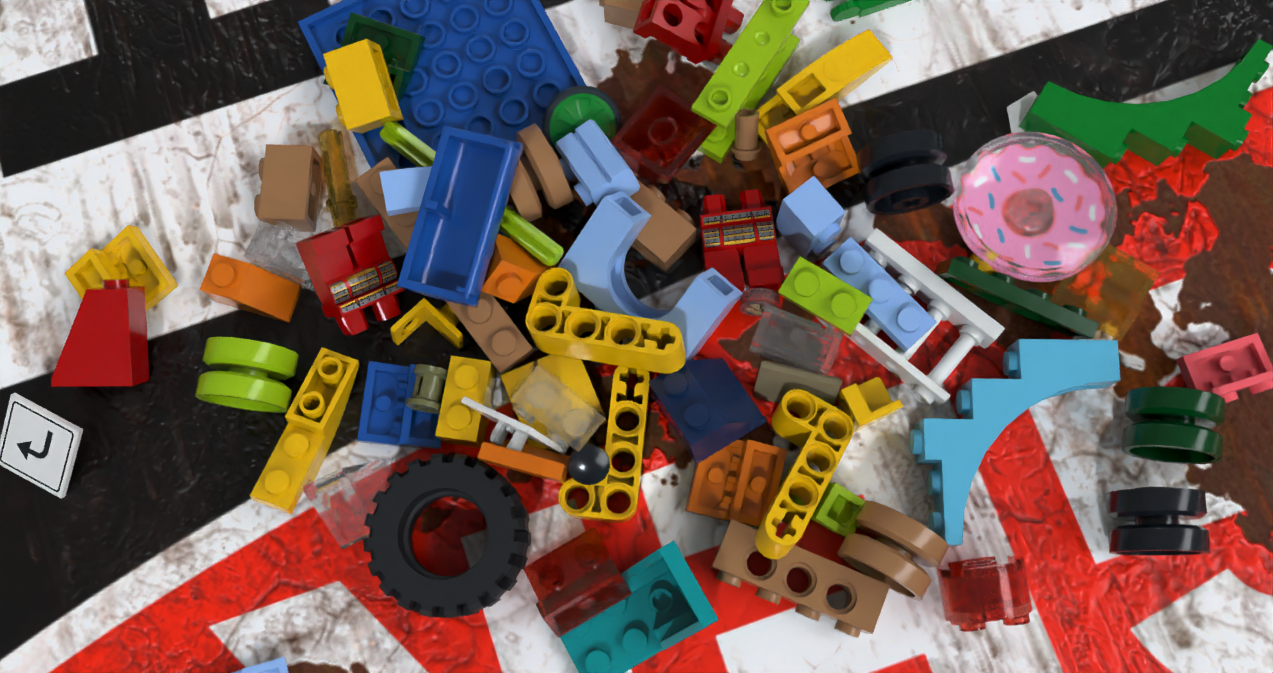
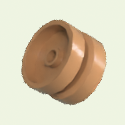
M536 123L516 132V142L522 143L524 148L509 193V201L517 214L528 222H532L542 217L543 211L536 193L537 191L541 193L548 206L553 209H558L572 202L573 196L556 153Z
M866 500L855 519L856 525L865 535L857 533L847 534L837 555L859 572L889 584V589L911 599L922 600L932 580L921 566L929 568L938 567L949 545L935 532L907 515L883 504Z

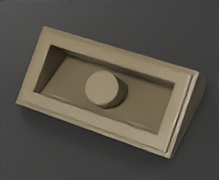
M764 360L758 369L753 396L757 399L779 404L788 391L802 389L834 406L842 380Z

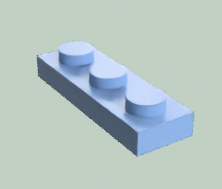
M852 237L847 239L822 262L821 269L873 298L866 314L905 353L937 323Z

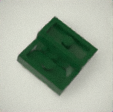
M351 12L341 47L364 39L379 44L399 104L412 78L426 37Z

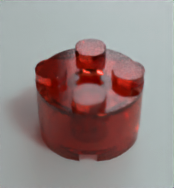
M995 556L979 557L949 562V569L941 565L936 567L944 619L949 621L951 625H959L960 631L964 632L984 630L987 628L986 622L1003 620V625L1007 626L1029 623V613L1032 612V604L1024 558L1021 556H1007L1008 563L997 564Z

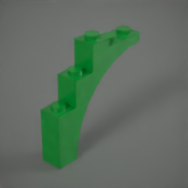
M1258 39L1240 56L1223 78L1195 93L1169 101L1143 104L1106 102L1073 93L1048 81L1018 127L1067 156L1075 157L1078 162L1097 173H1100L1109 163L1116 165L1127 149L1157 167L1169 156L1176 158L1187 143L1217 160L1229 149L1236 151L1249 133L1244 128L1252 114L1243 109L1252 96V93L1247 90L1251 83H1257L1268 69L1270 63L1266 62L1265 59L1273 46Z

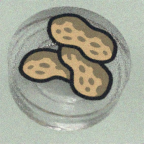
M751 288L742 292L739 307L742 313L755 317H768L779 312L780 296L775 291L766 288Z

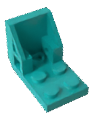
M674 540L621 573V576L549 617L579 673H625L660 651L666 650L719 620Z

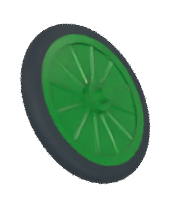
M574 86L560 92L548 104L542 120V133L559 160L562 157L555 147L556 142L570 132L574 134L575 129L589 119L597 123L616 149L622 134V118L616 103L605 92L591 86Z

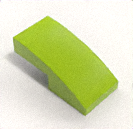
M793 462L790 464L788 470L786 471L784 477L782 478V480H781V482H780V486H781L783 480L785 479V477H786V475H787V473H788V471H789L791 465L793 464ZM829 482L811 520L846 538L847 534L855 533L858 527L855 519L865 500L836 482ZM789 494L790 499L795 504L804 505L798 496Z

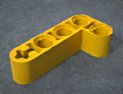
M561 267L548 269L539 277L525 322L536 347L540 351L663 374L674 373L684 366L686 362L685 345L681 331L675 324L580 308L581 299L572 275ZM564 291L560 295H554L556 292ZM554 325L550 330L542 331L546 326ZM593 331L590 336L579 338L583 333ZM633 338L628 344H618L622 339Z
M618 366L615 369L605 452L610 461L609 472L605 479L597 484L583 485L572 478L560 487L558 493L559 504L570 517L583 520L624 523L636 514L650 393V376L648 371ZM631 374L637 375V380L640 382L635 385L634 402L627 400L626 382H623L628 381ZM624 413H633L638 417L639 424L631 431H624L616 425L618 417ZM620 452L630 453L635 459L634 466L627 472H619L612 466L613 458ZM576 488H582L589 492L588 504L581 509H572L567 504L568 494ZM618 492L625 493L631 500L628 510L621 514L611 512L607 505L610 496Z
M802 389L788 391L781 399L771 419L775 432L801 449L756 531L755 545L758 551L769 559L785 557L802 537L854 433L853 421L846 413ZM788 410L796 412L800 418L793 417ZM824 430L830 431L835 435L836 439L830 438ZM807 462L816 464L820 472L812 470ZM789 494L798 496L804 505L795 504L790 499ZM782 521L788 525L779 538L775 535L777 532L776 527Z

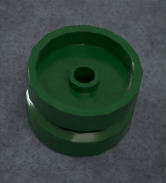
M1157 386L1131 389L1126 393L1124 413L1130 420L1136 423L1123 429L1122 451L1133 457L1165 463L1210 464L1222 461L1223 437L1211 429L1223 424L1225 421V399L1214 393L1181 387Z

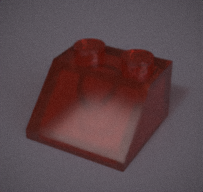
M659 84L610 142L633 172L650 183H669L717 125L691 111L692 103Z

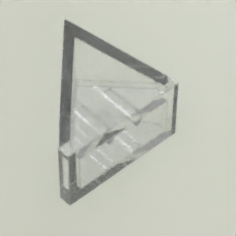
M393 457L344 467L303 486L304 493L342 549L363 540V538L369 537L370 527L364 526L367 513L374 514L377 503L372 500L377 491L385 492L387 489V479L390 475Z

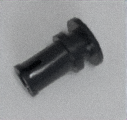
M589 434L580 435L573 442V452L568 462L570 475L575 481L583 485H593L601 482L607 476L610 468L607 453L599 447L598 443L596 444V438Z

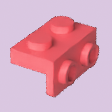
M1258 333L1176 359L1189 389L1217 394L1223 397L1226 403L1239 399L1236 392L1249 388L1251 395L1273 388V366Z

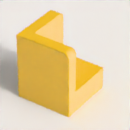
M875 377L858 386L856 383L842 389L836 398L842 411L853 421L854 432L893 415L904 407L900 399L892 401L879 377Z

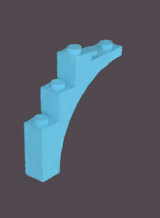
M1018 339L1007 348L1003 355V372L1005 375H1009V379L971 378L961 386V390H958L956 409L958 414H963V419L923 418L915 424V429H911L909 434L910 453L916 454V465H932L933 470H929L927 474L928 494L934 495V512H930L928 520L930 530L944 539L949 547L962 545L964 510L971 483L989 447L1008 424L1029 407L1042 400L1077 390L1107 388L1121 381L1118 340Z

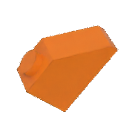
M498 234L481 291L511 303H516L532 295L541 274L548 269L557 267L559 262L554 266H546L513 239Z
M213 253L200 287L201 292L217 303L290 323L302 290L301 285L256 265Z

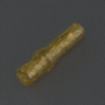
M329 129L320 132L317 138L328 191L326 209L331 213L333 226L336 227L356 219L355 209L358 207V202L351 190L343 134L341 131L337 132L335 129Z

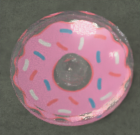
M1017 132L1003 135L986 143L967 161L954 189V218L959 233L969 249L992 269L1023 281H1057L1084 270L1103 252L1116 226V197L1105 171L1082 148L1066 139L1051 134Z

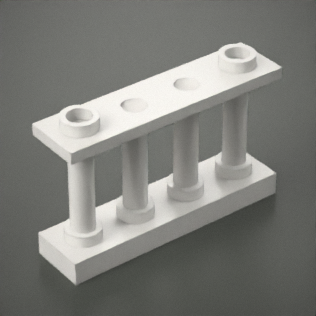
M876 228L866 239L862 248L889 275L896 279V282L910 296L916 295L927 304V313L937 323L906 353L899 346L896 350H893L876 335L881 328L871 318L864 325L859 323L851 337L846 334L844 335L911 388V395L925 406L932 405L938 408L951 396L940 386L973 346L979 345L986 349L999 337L1005 328ZM817 318L825 327L831 330L834 329L831 325ZM948 320L959 329L960 337L928 376H926L908 360L940 321Z

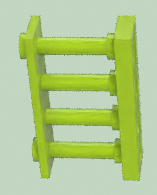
M763 0L691 107V111L703 117L689 139L691 147L720 164L723 162L731 149L732 143L735 142L734 117L740 109L749 108L755 109V111L758 109L799 47L800 38L792 35L791 32L808 8L809 0Z

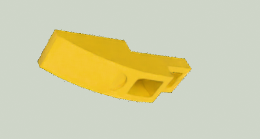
M870 29L840 44L776 89L777 94L756 110L759 111L758 136L769 148L765 130L831 99L837 98L839 102L892 61V55Z
M323 347L320 349L285 416L288 424L250 494L253 501L290 515L293 513L308 481L314 482L327 455L348 403L359 368V360Z

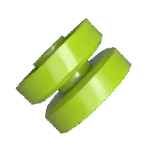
M210 337L206 340L202 360L208 366L218 371H208L199 376L195 397L209 403L243 410L272 413L287 412L289 410L292 390L284 383L276 380H286L295 375L299 355L290 349L271 343L235 337Z

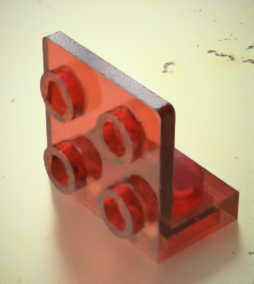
M594 527L524 568L526 576L539 600L536 606L543 620L558 638L632 594L600 534Z

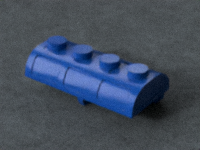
M448 126L443 127L397 286L436 299L468 307H478L500 224L509 200L515 172L524 148L522 143Z

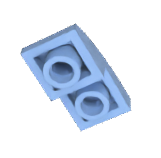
M432 166L379 172L388 216L419 211Z

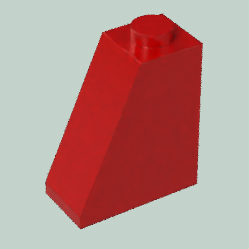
M129 279L102 280L103 287L86 289L52 375V387L135 386L149 381L145 286H129Z

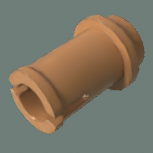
M749 108L740 109L734 117L735 142L731 145V151L735 153L736 159L751 161L756 159L758 153L762 150V146L758 142L759 111Z

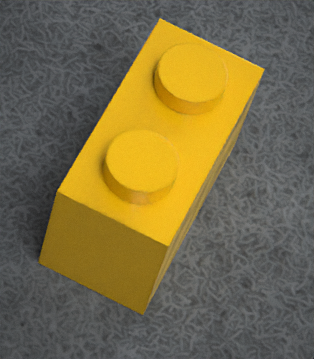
M364 39L323 54L327 65L324 67V76L330 88L335 90L339 103L336 105V113L339 121L348 131L362 134L382 127L388 121L397 122L403 120L379 44Z
M451 355L435 434L443 443L481 448L482 442L485 441L489 418L461 401L465 396L491 408L498 372L491 361Z

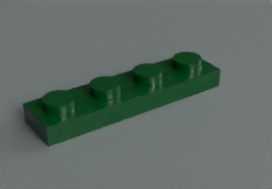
M955 256V258L941 261L937 265L936 275L945 282L1074 340L1093 339L1099 323L1086 318L1087 312L1081 308L1064 304L1061 307L1050 302L1051 296L1033 288H1028L1027 291L1014 286L1015 280L998 272H992L991 275L977 269L979 265L977 262L963 256Z

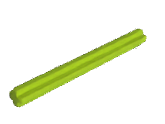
M392 121L384 123L379 133L383 141L417 167L433 165L436 152L399 123ZM505 207L499 229L546 266L556 265L564 253L563 248L511 208Z

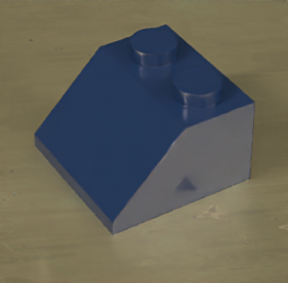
M723 358L689 360L685 362L680 370L671 374L662 373L649 381L657 405L696 464L766 422L765 417Z

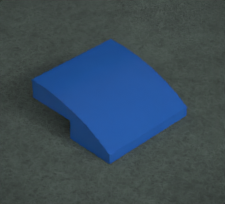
M369 361L356 442L440 449L441 440L435 436L439 414L420 412L405 405L407 398L412 396L416 374L413 371L416 365L410 364L408 367ZM444 381L443 390H442L441 399H440V404H442V399H443V394H444V388H445V383H446V381Z

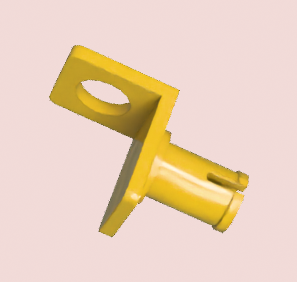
M423 298L390 328L393 342L399 345L420 325L427 321L457 350L463 347V335L456 328L461 322L447 303L439 309ZM411 320H413V321L404 329V327H405Z

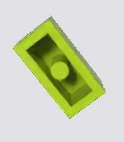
M799 256L778 291L783 298L849 337L852 336L873 298Z

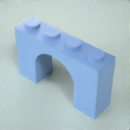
M623 191L605 196L558 267L566 269L571 273L577 291L587 297L594 304L596 310L675 324L680 329L683 337L686 361L693 360L743 293L712 267L695 278L673 309L657 310L643 304L634 296L627 284L624 263L630 246L651 215Z

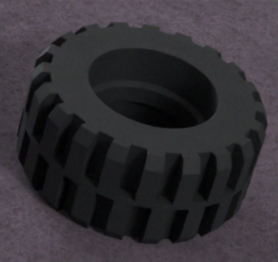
M444 453L430 455V460L422 461L418 458L407 463L408 470L402 474L395 471L387 479L390 486L385 492L377 491L372 500L377 503L374 514L367 513L364 526L370 527L369 538H363L364 551L369 552L372 561L367 563L371 575L377 576L380 579V589L387 596H392L398 600L397 604L408 611L418 612L423 616L455 618L476 614L483 608L493 606L501 600L500 597L506 591H511L517 583L516 578L520 570L525 569L528 560L526 553L528 546H531V533L528 529L530 519L527 509L522 504L521 496L502 474L485 462L473 460L467 455L456 453L452 457L446 456ZM443 497H460L472 502L483 514L488 528L487 544L479 561L469 570L454 576H439L426 570L416 559L412 545L413 530L418 517L426 507Z

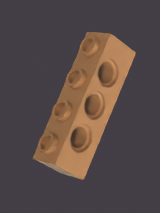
M733 519L729 521L711 566L712 569L719 571L716 579L740 588L742 582L757 587L756 596L779 605L781 598L797 604L794 612L812 620L819 621L821 615L837 621L834 629L852 637L859 638L860 632L873 634L890 588L889 584L795 545L781 559L767 558L769 561L767 573L763 576H756L749 571L747 559L751 553L759 552L755 545L757 529ZM793 568L802 570L808 579L807 587L801 593L792 591L787 585V574ZM832 585L842 587L847 596L845 605L838 610L832 608L826 599L827 591Z

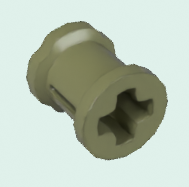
M416 364L413 371L416 374L412 396L407 398L405 405L420 412L440 414V399L448 371L431 365Z

